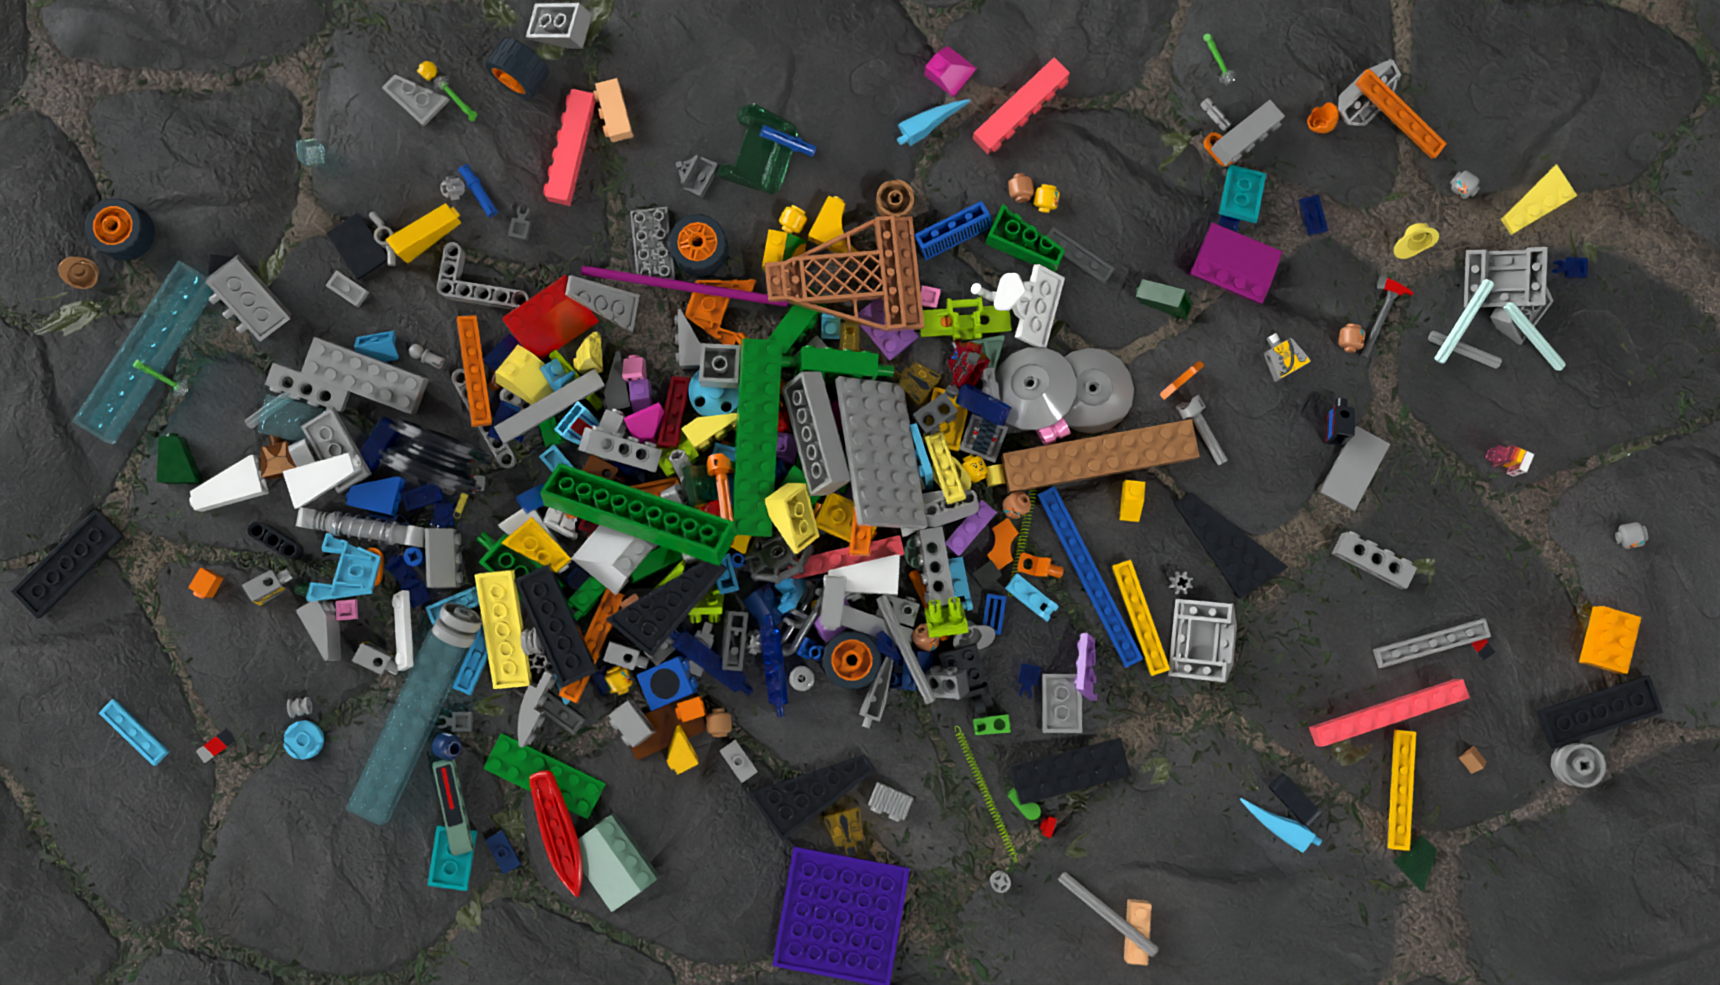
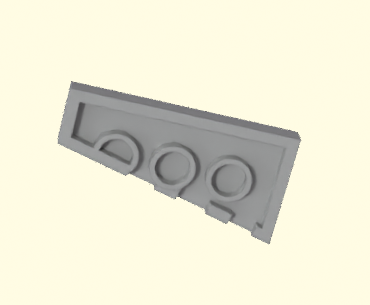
M568 276L566 296L626 331L633 332L640 295L579 277Z

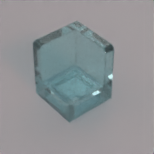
M315 139L296 141L297 159L306 166L324 164V146Z

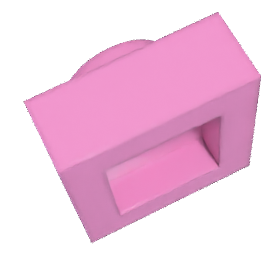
M922 285V306L936 309L941 289Z
M357 600L335 601L336 620L358 619Z

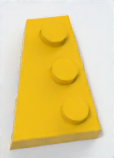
M532 517L502 542L503 545L542 566L551 564L556 573L571 561V558Z

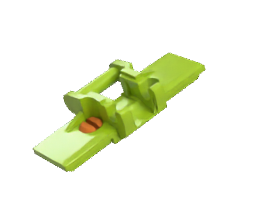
M982 297L965 300L947 299V309L923 310L924 329H920L921 337L949 335L953 337V341L981 339V334L1010 332V310L999 311L994 306H983ZM977 306L976 311L970 315H959L957 312H953V308ZM980 316H987L989 323L986 325L980 324Z

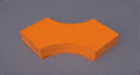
M1201 361L1196 362L1163 390L1160 396L1165 400L1205 365Z
M1009 518L992 528L995 543L987 557L993 561L998 570L1013 561L1010 551L1011 543L1019 534Z

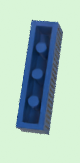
M980 201L914 234L917 247L926 261L992 228L991 216L983 202Z

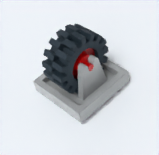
M972 414L959 451L970 455L973 454L975 457L981 456L983 460L995 463L1008 427Z

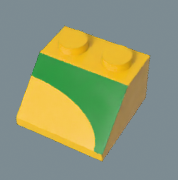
M769 229L762 263L763 272H765V263L782 262L805 253L807 241L787 232Z

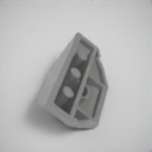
M1393 59L1369 68L1393 92L1395 91L1397 79L1399 80L1401 73ZM1362 74L1339 95L1338 111L1346 125L1365 126L1381 111L1355 86V83Z

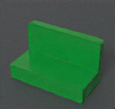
M557 414L539 424L546 448H550L553 444L556 446L565 443V439L555 430L560 423Z

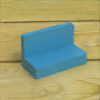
M394 330L356 337L354 348L359 353L384 362L398 360L399 358L395 347L396 335Z

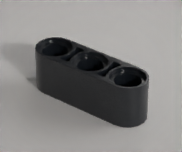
M252 522L247 528V533L251 538L285 558L299 559L304 553V548L300 543L266 523ZM261 526L262 533L258 536L257 529ZM275 536L278 537V543L276 545L273 544V539ZM294 546L295 551L290 555L289 548Z
M1281 773L1268 786L1305 827L1309 828L1322 816L1321 811L1284 773Z

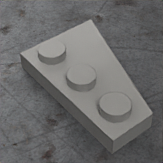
M394 75L382 87L386 93L423 127L450 101L447 97L420 87L398 75Z

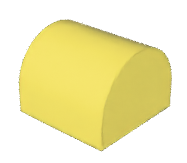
M1003 464L987 467L988 472L985 474L987 487L1006 484Z

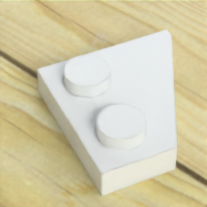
M548 508L542 524L572 540H576L578 537V533H575L577 518L567 519L566 513Z

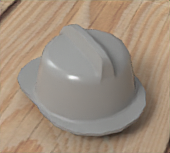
M967 620L968 633L954 634L953 646L956 649L976 643L978 649H983L993 642L995 631L990 626L976 625L974 622Z

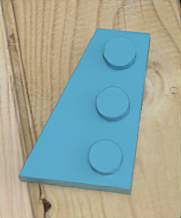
M917 423L911 424L909 426L912 433L916 460H918L919 475L923 478L926 491L934 489L933 472Z

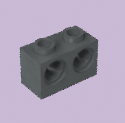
M944 392L915 412L912 417L925 435L929 433L933 435L941 429L939 427L944 422L949 424L955 420L958 410ZM947 406L949 408V413L945 415L941 414L939 412V407ZM929 416L933 419L934 423L929 426L925 425L923 419Z
M933 666L924 673L935 697L961 699L969 693L966 670L958 669V667L941 668V666Z

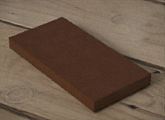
M694 693L644 714L657 732L639 746H631L636 760L669 747L678 725L682 727L687 738L707 730L704 716L682 722V719L677 717L675 708H678L677 703L696 698Z

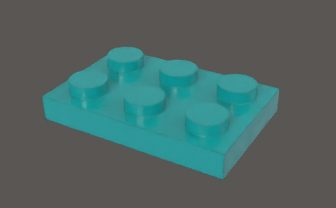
M1229 165L1219 214L1256 223L1259 216L1266 173Z
M438 825L436 828L427 886L467 891L474 850L453 856L446 826ZM471 830V835L475 849L477 831Z

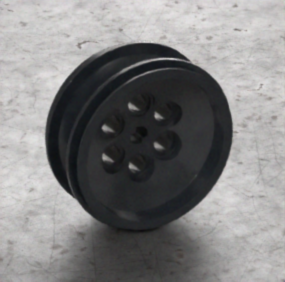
M395 418L398 424H389V427L402 434L408 440V443H405L403 447H391L387 450L379 449V453L384 456L379 458L381 462L414 477L460 493L475 496L476 492L473 490L482 489V486L477 484V481L467 472L468 467L466 464L484 463L491 465L492 461L486 458L487 456L491 457V453L454 437L403 419Z

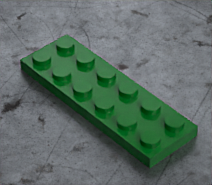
M500 733L483 768L530 792L529 777L539 771H552L567 809L586 819L590 818L606 785L605 782L529 745L523 748L520 747L518 740L504 733Z

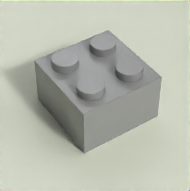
M701 343L700 387L738 389L740 345Z
M634 700L626 701L609 715L611 718L610 724L615 730L619 729L623 734L621 738L627 746H639L657 732Z

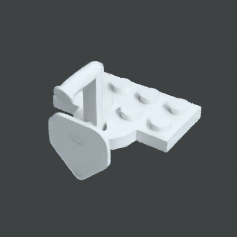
M1039 264L1034 265L1030 281L1022 282L1019 274L1007 273L1000 279L997 292H990L981 287L979 283L972 285L971 292L989 301H994V307L999 311H1008L1012 308L1014 314L1020 319L1015 337L1034 347L1046 348L1065 278Z

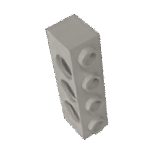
M272 363L265 383L274 392L289 393L288 396L293 399L300 400V398L308 400L307 403L316 407H319V404L326 406V410L335 407L337 412L344 411L351 393L345 389L302 374L301 371L280 363ZM287 377L293 379V386L290 388L285 384ZM307 383L312 386L310 394L304 392V386ZM325 390L331 394L329 401H325L322 397Z
M592 426V429L585 427L578 450L656 473L662 450L656 449V444L645 441L643 445L638 443L639 439L630 436L626 440L621 438L622 434L610 431V434L603 433V428ZM605 438L606 445L602 448L601 441ZM623 444L624 449L619 453V446ZM640 449L641 455L637 458L636 452Z
M943 527L916 531L914 541L916 547H919L920 552L918 554V563L922 566L921 581L926 587V592L924 593L925 603L928 604L930 600H933L935 606V599L941 601V606L948 605L950 597H953V602L955 603ZM928 543L933 544L935 548L932 554L926 549ZM932 562L936 563L938 566V570L936 573L930 570V564ZM935 581L941 584L939 592H936L933 588Z
M1349 531V533L1341 534L1332 552L1333 555L1399 589L1408 588L1417 570L1416 567L1412 566L1411 561L1395 557V553L1390 550L1377 548L1378 545L1376 543L1360 539V535L1355 532ZM1356 545L1361 549L1360 555L1354 552ZM1373 554H1375L1378 557L1377 564H1374L1372 562ZM1391 563L1394 564L1396 568L1394 573H1392L1389 570V565Z

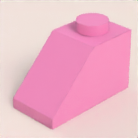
M631 355L629 359H624L622 376L628 385L631 380L647 379L646 363L640 355Z

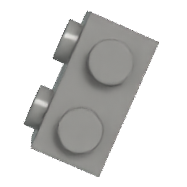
M885 595L899 623L913 627L920 605L916 603L917 599L906 596L904 600L897 598L898 595ZM878 607L876 616L884 618L880 607Z

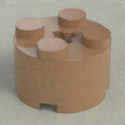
M889 180L883 183L878 189L876 196V208L879 215H894V218L910 216L914 207V194L910 185L902 180Z

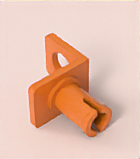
M1021 553L1017 571L1036 577H1047V575L1061 578L1063 567L1050 564L1051 558ZM1027 558L1032 561V567L1028 570L1023 566V562Z

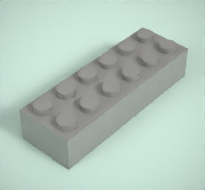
M318 337L313 338L301 371L302 374L409 414L417 413L429 378Z
M801 372L783 386L782 391L810 496L830 495L851 481L850 473L845 461V455L842 450L822 373Z

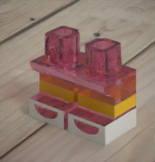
M1497 445L1495 449H1489L1485 459L1494 462L1492 466L1494 468L1501 465L1507 467L1508 471L1506 474L1514 477L1528 471L1534 454L1514 445L1508 447Z

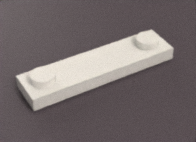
M406 590L394 594L392 599L397 653L395 662L398 671H404L414 666L409 591Z

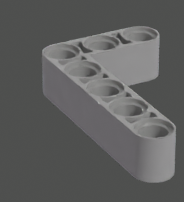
M450 242L445 246L437 282V291L445 299L510 310L519 306L518 301L520 298L525 297L526 301L530 299L525 292L520 290L461 281L465 251L455 242ZM458 249V254L451 256L452 251ZM455 267L454 273L448 275V270ZM447 286H451L450 292L444 293V289ZM470 289V293L467 296H463V291ZM488 291V297L481 299L482 293ZM506 294L507 299L504 302H500V297Z

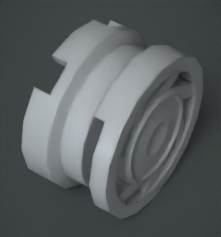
M524 628L521 633V646L524 654H543L545 649L536 628Z

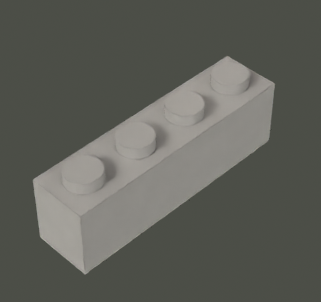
M1269 100L1220 138L1211 150L1225 166L1231 161L1235 163L1242 157V152L1248 153L1256 146L1254 144L1256 141L1262 142L1268 136L1270 130L1272 132L1277 130L1282 125L1280 121L1285 116Z

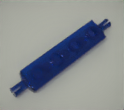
M773 614L764 615L766 626L760 628L768 700L769 703L776 706L777 717L785 716L784 705L789 702L780 628L774 625Z
M673 631L669 637L674 640L672 647L734 693L742 690L748 696L753 692L754 689L745 684L746 675L740 671L723 670L722 658L688 632L683 631L678 634Z

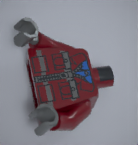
M959 340L951 343L950 347L953 350V354L948 360V364L953 374V381L945 390L948 397L953 399L955 394L959 393L960 387L975 386L983 370L990 363V359L982 352V345L975 342L961 343Z

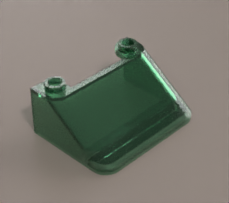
M756 103L740 106L737 113L738 122L747 127L735 165H722L718 170L717 176L726 181L758 191L775 194L780 190L792 149L761 137V129L766 125L795 138L798 136V130L793 123Z

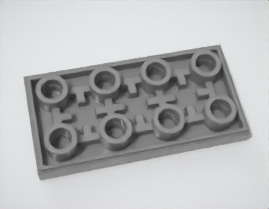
M668 207L630 211L636 273L676 280L674 258L669 248L671 230Z

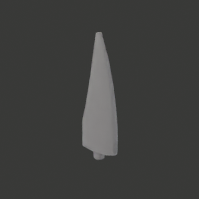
M896 644L892 645L885 656L879 673L872 681L859 713V715L865 717L862 724L863 727L870 728L872 720L880 722L886 704Z

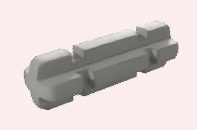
M1209 98L1205 99L1201 103V107L1208 111L1207 114L1216 124H1220L1219 127L1223 131L1227 130L1231 126V122L1224 118L1225 115L1216 105H1212L1213 102Z

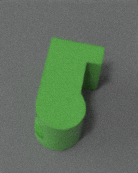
M1009 714L973 719L975 735L1011 732Z
M1015 787L1006 794L1027 819L1035 820L1040 816V807L1035 802L1019 805Z

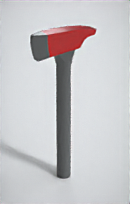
M1384 276L1379 277L1377 289L1386 291L1387 297L1360 356L1366 359L1371 352L1393 301L1397 296L1403 294L1412 296L1414 294L1404 285Z

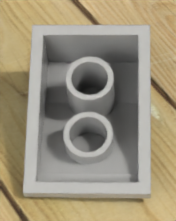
M536 3L526 38L564 48L583 49L592 14L580 3Z
M327 599L312 601L297 609L296 612L325 661H339L341 659L340 626L339 621L336 620V604L332 600Z

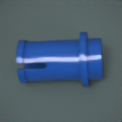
M741 553L731 555L733 567L740 568L744 565V555ZM735 557H740V558H741V562H740V563H736V562L734 561V558H735Z
M823 646L811 647L809 650L810 657L816 661H822L825 648Z

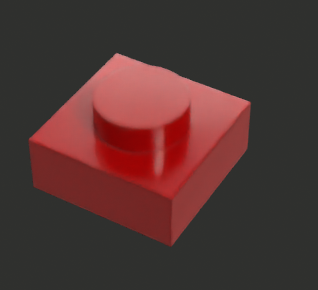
M1047 815L1046 819H1042L1040 830H1042L1041 834L1043 836L1051 838L1057 821L1055 817Z

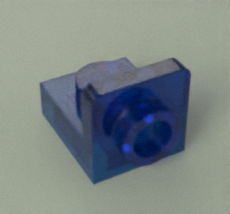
M434 503L433 521H430V525L436 526V529L454 527L456 504Z
M402 555L392 556L387 560L388 564L384 566L401 586H404L418 574L413 566L408 565L404 561V556Z
M413 577L404 581L405 584L400 586L401 590L409 591L412 608L419 607L432 600L423 579Z

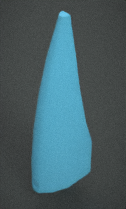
M970 99L938 106L901 122L898 126L903 135L897 138L898 143L902 145L908 142L911 146L925 138L936 126L970 103Z
M1241 797V802L1264 826L1303 853L1310 843L1317 846L1321 844L1322 839L1315 836L1313 830L1295 820L1266 811Z

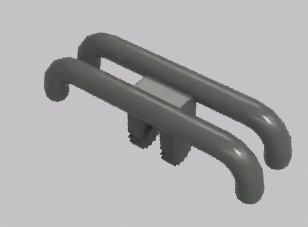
M812 581L805 582V586L809 590L799 609L793 608L789 610L794 614L793 619L789 617L783 619L789 626L781 639L770 642L771 648L779 649L786 645L796 628L800 629L791 646L780 649L779 652L782 656H789L796 652L822 609L824 590L816 588ZM816 594L818 595V600L808 615L805 612Z

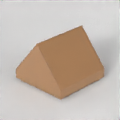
M1472 746L1458 757L1470 773L1483 769L1487 762L1475 746Z

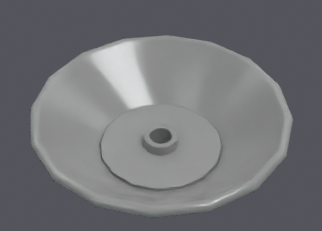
M1028 347L1012 353L999 365L995 372V382H998L1002 419L1006 423L1022 430H1039L1055 424L1068 413L1076 397L1077 379L1071 364L1060 353L1045 347ZM1034 382V385L1028 386V383Z
M1085 348L1072 351L1064 358L1073 368L1077 379L1076 397L1068 413L1063 416L1068 427L1079 432L1094 434L1110 430L1124 419L1132 406L1134 386L1130 372L1119 358L1106 350ZM1090 385L1095 386L1096 390H1095V391H1091V390L1089 389V386H1090Z

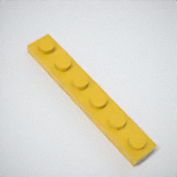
M1128 560L1113 565L1114 575L1150 675L1154 676L1170 670L1132 561Z
M1394 730L1387 847L1389 849L1410 851L1416 732Z

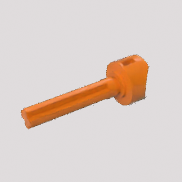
M722 453L714 454L707 459L708 475L716 477L721 518L733 521L727 475L734 472L733 461Z

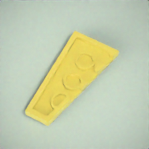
M1556 164L1501 220L1512 235L1573 199L1577 194Z

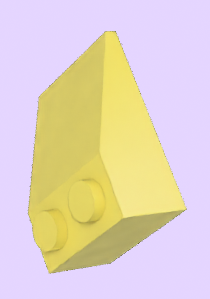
M520 345L515 347L495 372L497 384L531 405L554 392L539 369L545 364Z
M786 483L765 499L770 519L794 554H798L819 537L806 483Z

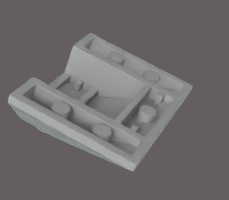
M1548 247L1510 251L1466 250L1464 308L1468 306L1483 280L1486 279L1492 281L1494 286L1481 307H1504L1508 302H1514L1516 306H1546Z
M599 525L571 559L617 595L629 581L628 577L650 551L652 549L655 550L659 545Z
M1183 599L1175 600L1168 676L1217 682L1227 681L1234 662L1237 631L1234 604Z

